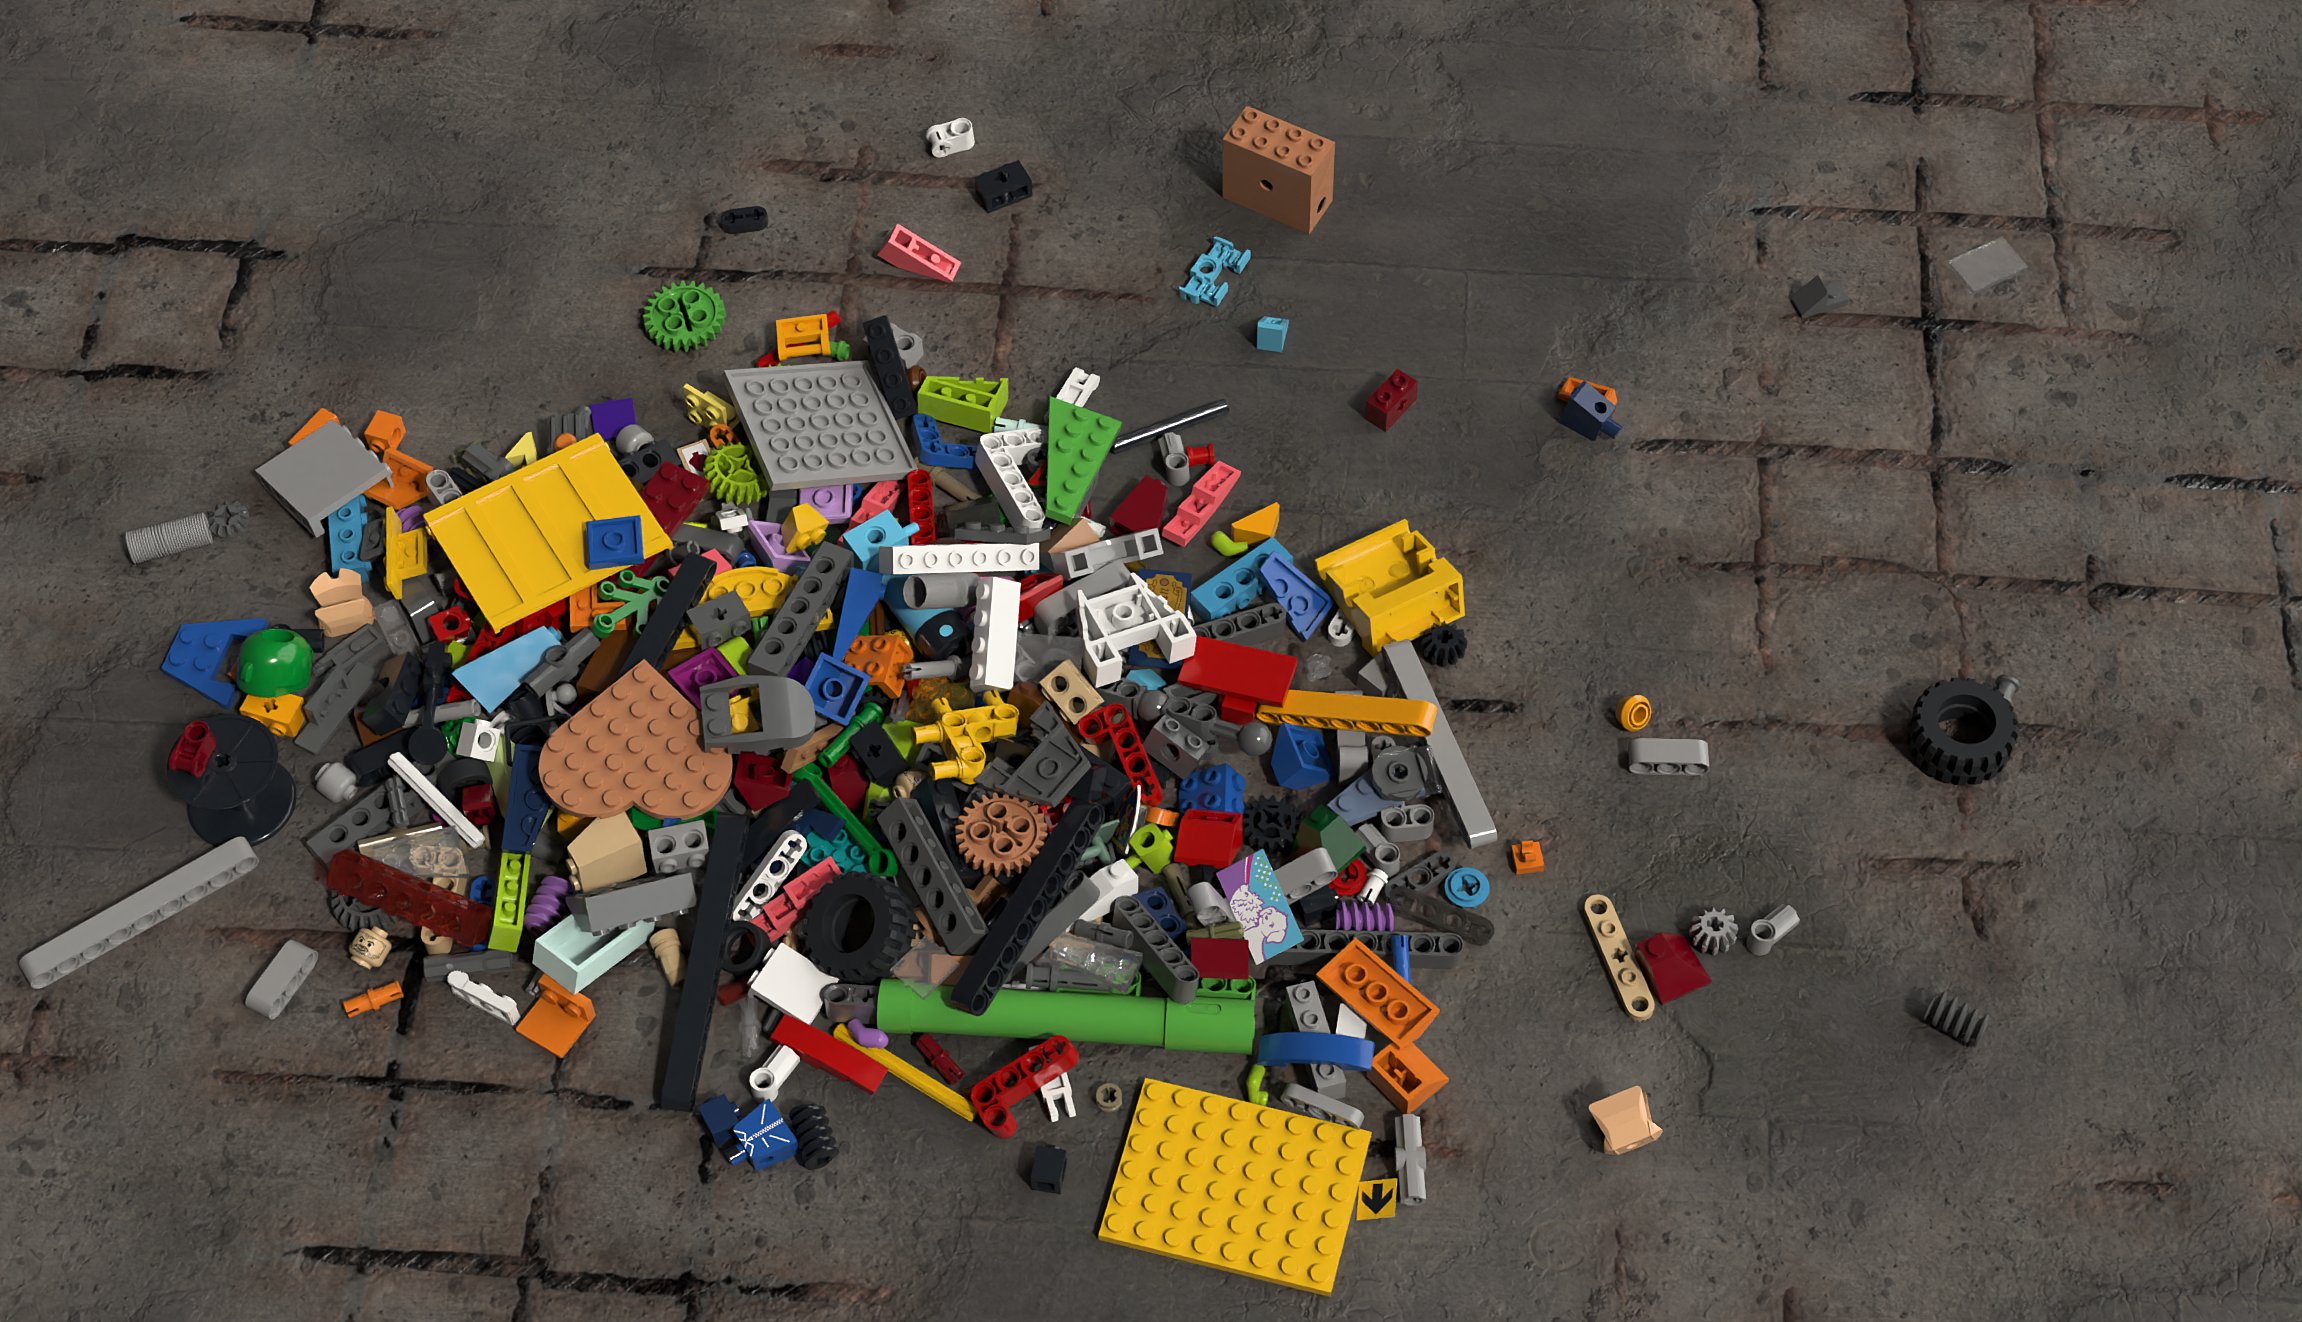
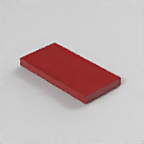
M1197 635L1194 656L1185 658L1178 677V685L1283 708L1298 664V658Z

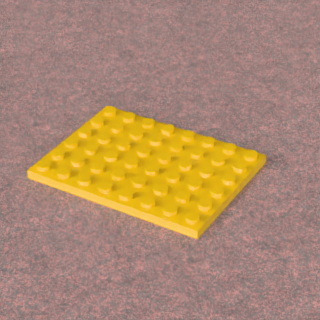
M1145 1078L1098 1238L1101 1241L1330 1297L1372 1132L1362 1129L1357 1130L1354 1127Z

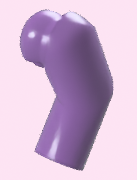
M853 1019L848 1023V1029L862 1047L882 1049L888 1044V1036L882 1030L865 1028L859 1019Z

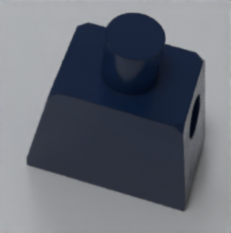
M1583 381L1571 395L1559 421L1560 424L1591 441H1595L1602 432L1615 439L1623 426L1611 419L1616 409L1615 405L1586 381Z

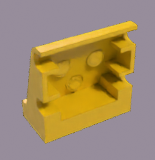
M1406 519L1315 559V568L1320 580L1362 638V646L1373 658L1381 652L1382 646L1390 644L1394 639L1396 641L1404 639L1412 641L1424 635L1425 630L1431 629L1433 623L1441 626L1444 620L1448 624L1465 616L1462 575L1444 557L1437 560L1435 548L1417 530L1410 533Z

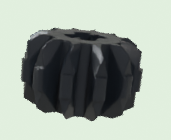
M1445 620L1441 626L1433 623L1431 629L1425 630L1423 640L1421 641L1425 659L1432 658L1433 665L1442 662L1444 668L1447 662L1456 665L1458 659H1463L1465 656V649L1467 648L1468 641L1464 637V630H1457L1456 623L1447 626Z

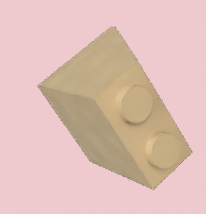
M625 811L605 819L597 817L567 846L569 859L565 861L571 873L569 880L575 892L580 890L581 893L609 887L614 883L621 884L647 873L642 841Z

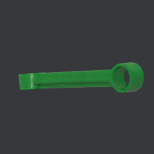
M811 762L794 771L792 775L794 782L798 784L803 778L810 780L822 799L820 803L828 812L847 821L843 828L869 857V868L872 874L878 877H893L897 875L901 868V862L895 857L894 849H884L820 778L822 775L821 769ZM886 854L888 858V866L887 869L884 871L882 867V859Z

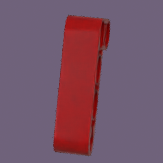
M1113 703L1082 717L1078 724V730L1085 741L1091 745H1098L1112 739L1126 774L1131 779L1132 788L1134 789L1137 785L1141 786L1140 802L1143 805L1152 807L1159 805L1163 800V790L1134 721L1125 706ZM1116 714H1124V719L1120 723H1112V719ZM1091 725H1099V729L1095 734H1087V729ZM1134 738V744L1131 747H1122L1125 739ZM1136 763H1145L1144 769L1141 772H1132L1133 766ZM1143 782H1147L1152 789L1151 796H1146L1147 791L1142 784Z
M1056 1035L977 1083L971 1090V1099L986 1127L1000 1139L1011 1137L1017 1129V1122L1009 1107L1073 1068L1079 1060V1053L1065 1036ZM1042 1064L1038 1071L1033 1072L1037 1065ZM1017 1079L1016 1083L1013 1086L1008 1087L1009 1083L1012 1080ZM991 1094H992L991 1099H990L989 1101L983 1103V1102H984V1099H985L988 1095H991ZM1004 1117V1121L996 1126L997 1121Z

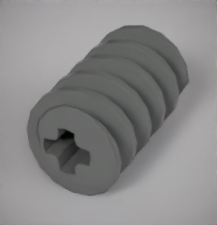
M1945 990L1939 996L1936 995L1927 1009L1923 1020L1926 1021L1933 1016L1932 1024L1935 1027L1943 1021L1944 1032L1954 1027L1953 1036L1955 1038L1965 1033L1964 1043L1967 1044L1975 1039L1974 1048H1976L1989 1026L1990 1014L1987 1013L1980 1019L1978 1018L1979 1008H1975L1969 1013L1968 1002L1958 1007L1957 996L1947 1001L1948 991Z

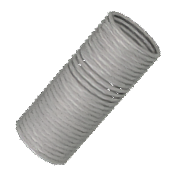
M203 512L194 514V516L181 517L178 520H171L125 533L127 548L135 565L136 563L152 561V559L163 558V556L166 557L170 554H178V552H186V550L212 545L213 543L210 527Z
M974 572L911 575L905 581L903 596L908 607L913 610L972 607L977 604L976 589L978 581L981 579Z

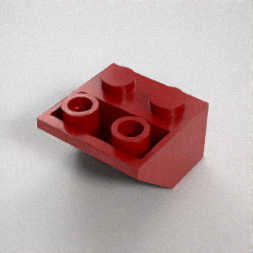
M1188 809L1181 819L1174 862H1183L1188 866L1204 864L1211 865L1213 868L1229 867L1243 845L1242 813Z

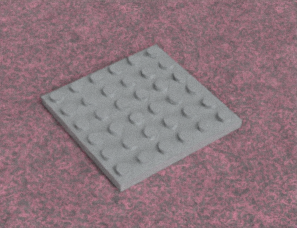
M867 360L724 370L722 379L771 491L907 479L911 471L918 469Z

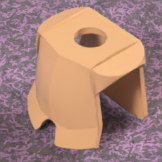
M339 568L337 578L332 579L327 572H323L310 585L309 588L321 605L320 609L315 610L319 628L324 629V634L327 637H336L356 632L366 624H373L375 612L370 601L362 595L361 576L359 573L350 569Z
M1634 1086L1589 1105L1591 1114L1605 1135V1154L1620 1155L1655 1141L1663 1132L1660 1127L1652 1122L1646 1092L1642 1093V1089L1639 1086Z

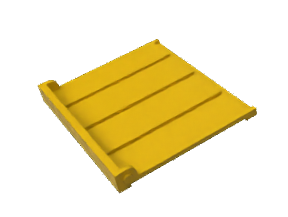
M599 433L591 435L423 514L426 524L425 528L429 536L438 541L495 634L499 633L500 629L632 566L590 570L587 521L640 515L642 520L644 559L667 548L668 550L674 548L672 541L665 534L610 452L608 444L604 442Z

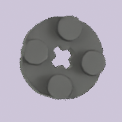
M1391 746L1379 753L1372 765L1370 777L1374 788L1379 792L1382 799L1387 801H1407L1421 793L1427 779V766L1419 754L1415 755L1413 752L1408 751L1409 748L1404 746ZM1395 768H1399V771L1405 772L1406 775L1402 779H1397V777L1393 776Z

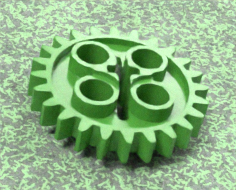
M683 280L680 286L677 287L672 282L671 289L663 286V293L654 292L655 299H648L649 306L644 307L645 315H643L646 332H649L651 340H656V345L664 343L666 350L674 346L675 352L680 347H684L685 352H688L689 346H693L695 350H698L699 343L708 346L707 339L715 341V333L721 334V326H725L724 318L726 317L723 300H720L719 293L714 294L712 287L705 290L704 283L696 287L695 281H692L689 286H686ZM677 301H681L683 304L686 317L689 320L690 328L692 330L691 332L687 330L682 312H680V307Z

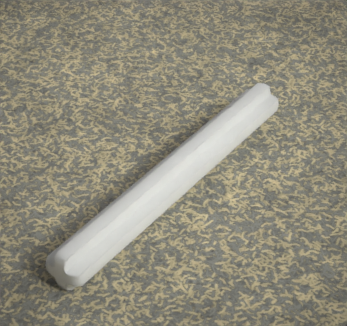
M400 752L390 755L388 765L472 848L480 847L483 844L485 836Z

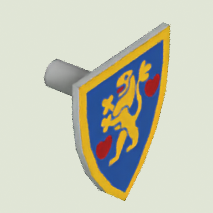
M1137 785L1124 801L1116 818L1120 822L1111 837V840L1125 854L1129 851L1131 837L1145 824L1144 816L1147 807L1140 805V785Z

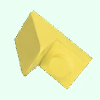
M532 432L526 433L505 457L513 464L516 470L538 461Z

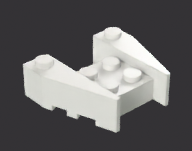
M1134 572L1130 573L1129 587L1089 600L1086 599L1082 590L1077 591L1075 612L1083 666L1095 688L1120 680L1123 660L1118 650L1151 639L1156 640L1169 664L1194 656L1197 635L1185 615L1179 610L1174 611L1167 605L1165 598L1161 595L1157 596L1147 588L1148 584Z

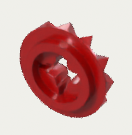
M1356 858L1335 880L1329 883L1330 889L1335 888L1341 898L1344 895L1353 897L1363 889L1368 880V872L1365 865ZM1348 869L1349 878L1351 879H1348L1347 883L1342 884L1341 876Z

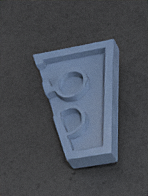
M1371 768L1327 804V808L1339 814L1349 827L1377 815V812L1391 806L1395 808L1403 805V801H1387L1380 797L1379 792L1374 788L1371 781ZM1395 768L1393 776L1397 777V779H1402L1406 773L1400 772L1399 768ZM1424 787L1421 793L1416 796V799L1425 795L1426 789Z

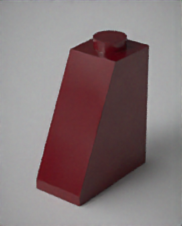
M1145 475L1109 517L1110 532L1119 537L1142 530L1157 528L1160 537L1168 503L1167 486L1162 481Z

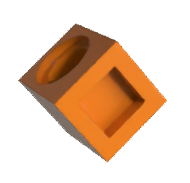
M377 410L364 435L369 449L376 453H384V450L390 447L395 450L397 449L406 430L401 416Z

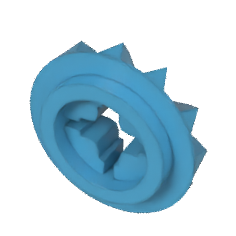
M1469 867L1459 868L1451 872L1446 878L1444 886L1446 897L1451 900L1453 906L1455 904L1459 905L1464 910L1467 907H1474L1476 909L1479 904L1485 903L1490 891L1486 876L1479 870ZM1462 882H1464V884L1467 885L1468 888L1473 887L1471 891V896L1467 894L1466 891L1461 892Z

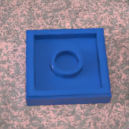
M640 515L586 522L590 570L645 563Z

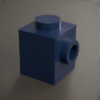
M722 1094L718 1097L708 1098L702 1105L698 1106L701 1119L716 1147L735 1138L732 1129L739 1123L738 1118L741 1117V1114L734 1101L729 1103L725 1094Z

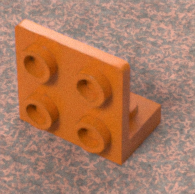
M899 635L858 636L847 653L844 663L870 675L871 678L867 685H878L890 699L900 698L905 682L903 675L906 674V672H902L905 663H910L913 650Z
M544 973L538 981L542 996L517 1026L516 1031L519 1035L558 1058H563L594 1019L596 1013L591 999L579 992L573 995Z

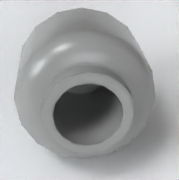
M636 424L628 425L619 432L616 438V448L623 456L631 451L636 453L643 450L645 445L654 441V438L641 426Z
M339 762L325 764L315 777V781H317L316 789L333 803L341 802L344 799L349 801L358 789L355 787L356 775Z

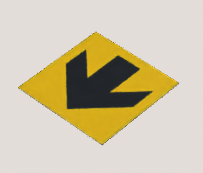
M1397 1178L1362 1181L1359 1183L1356 1220L1395 1217Z

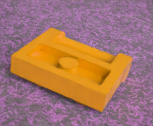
M826 314L776 320L780 361H787L790 357L814 354L831 355ZM821 341L820 344H812V345H804V346H796V347H788V348H786V345H789V344H797V343Z

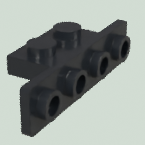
M883 315L864 322L863 328L872 352L870 355L874 368L878 370L880 376L878 379L879 386L886 395L895 420L917 414L918 408L888 317Z

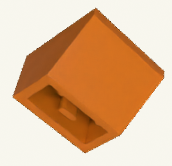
M1413 1042L1401 1050L1393 1043L1389 1044L1373 1057L1372 1069L1367 1071V1077L1403 1114L1413 1112L1449 1082V1078Z

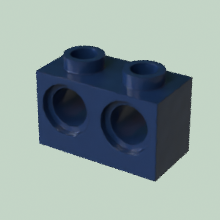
M1163 887L1134 894L1132 897L1141 902L1178 947H1181L1186 936L1187 926L1185 921L1178 915L1172 899L1167 896Z

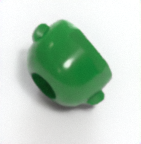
M265 629L254 632L244 640L240 649L237 666V685L245 693L262 698H277L305 689L312 675L314 652L308 642L294 631L287 629Z

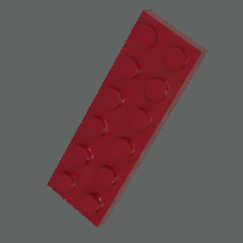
M664 461L639 495L671 540L711 488L710 480L668 461ZM661 552L644 559L645 563L635 564L624 570H630L635 574V577L642 578ZM621 571L597 582L598 589L605 581L612 582L616 589L632 592L634 587L622 588L617 583V578Z

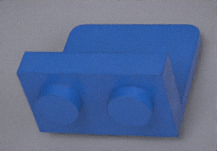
M1227 763L1191 773L1185 781L1180 778L1178 822L1181 823V819L1188 809L1242 813L1243 819L1245 811L1243 803L1244 777Z

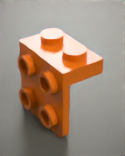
M390 447L384 450L383 461L390 467L393 473L390 477L394 487L391 488L381 480L362 493L369 499L386 504L387 507L392 506L394 510L402 509L427 496L426 476L433 471L434 467Z

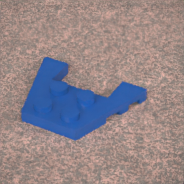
M264 618L182 624L161 669L165 675L189 689L193 688L201 693L204 698L220 704V707L230 710L238 693V688L234 684L215 681L218 671L233 639L244 641L250 634L267 629L268 622Z

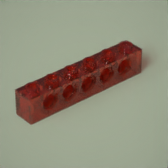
M345 849L333 854L326 886L335 889L336 893L355 897L360 900V903L367 906L379 907L388 915L408 919V922L412 925L432 929L433 933L438 936H448L456 939L462 946L473 947L487 940L494 908L351 849Z

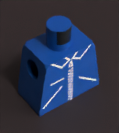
M770 1099L765 1100L733 1127L732 1130L737 1144L724 1151L732 1166L748 1159L755 1170H761L800 1153L796 1138Z

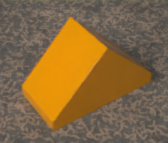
M1276 502L1232 523V541H1247L1248 546L1257 548L1271 537H1274L1279 523V504Z

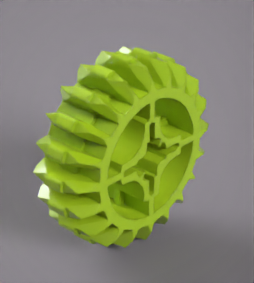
M729 441L726 447L719 444L717 450L712 449L707 459H705L703 477L710 480V493H716L717 500L725 498L727 504L730 501H734L737 506L741 502L749 505L751 500L758 503L761 497H765L768 494L767 480L750 443L744 446L739 441L737 445H733Z

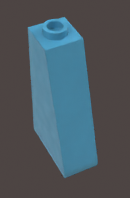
M541 626L455 669L451 674L491 713L523 683L524 679L546 661L545 655L549 649L562 645L559 642L562 636L552 626L548 629L545 626Z

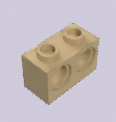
M1070 659L1063 661L1039 682L1043 686L1041 690L1045 697L1051 702L1054 700L1061 708L1059 710L1061 716L1068 723L1072 721L1074 725L1104 702L1102 697ZM1057 676H1062L1066 679L1067 687L1065 690L1057 688L1055 683ZM1075 697H1079L1084 701L1085 707L1083 711H1078L1074 708L1073 700Z

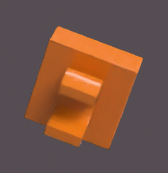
M1530 840L1522 841L1521 844L1511 845V855L1516 875L1544 871V862L1539 842Z

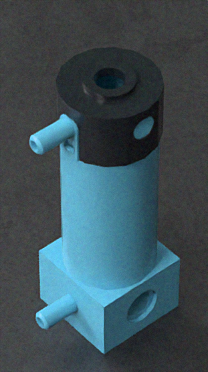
M887 509L843 534L844 549L853 552L854 568L879 573V546L909 545L908 537L918 532L919 526L916 522H912L902 528ZM883 574L882 584H886L883 600L913 639L915 646L927 662L947 660L952 655H957L959 658L966 657L972 651L971 646L975 629L974 620L967 624L961 614L953 608L911 609L904 600L903 587L908 577L917 574Z

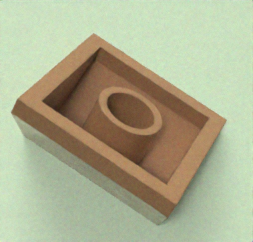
M1073 518L1070 525L1061 522L1051 531L1049 540L1039 543V562L1055 573L1050 554L1100 542V540L1084 518ZM1076 577L1064 580L1070 584Z

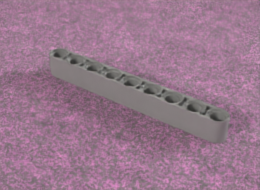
M1404 639L1382 646L1381 652L1384 663L1400 699L1427 701L1434 704L1438 709L1431 735L1427 737L1418 736V739L1467 847L1474 849L1496 842L1497 832L1411 641Z
M244 837L231 839L27 953L20 959L19 967L33 989L46 987L252 871L258 865L259 859Z

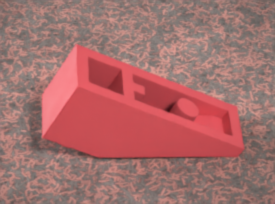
M898 223L886 236L877 254L897 268L948 283L953 281L961 264L960 261Z

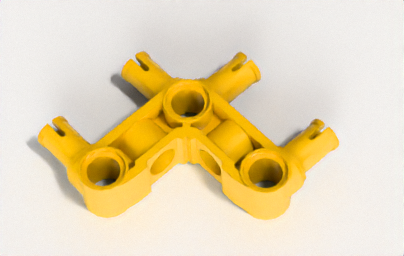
M993 690V694L991 691L985 692L983 695L985 707L952 711L946 698H941V702L939 698L933 700L931 709L938 720L931 725L912 727L910 732L914 745L936 741L940 743L948 759L947 761L931 762L929 764V774L932 780L956 777V779L966 784H976L974 779L984 769L986 754L981 743L989 741L995 743L998 737L1010 734L1016 735L1019 716L1018 709L1013 705L1005 704L997 690Z

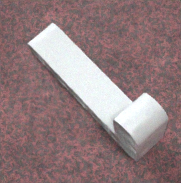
M1039 428L984 434L980 438L974 458L975 463L1012 527L1029 526V528H1042L1045 518L1043 509L1017 465L1027 464V454L1031 449L1037 447L1046 449L1048 434Z

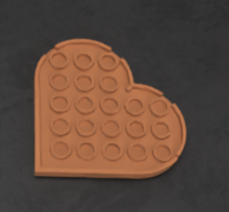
M645 659L555 730L546 741L539 759V776L543 789L550 801L563 812L582 819L584 817H601V819L613 817L623 813L633 805L643 813L664 820V818L691 819L709 811L723 798L730 786L733 769L732 755L728 754V748H711V753H705L702 714Z

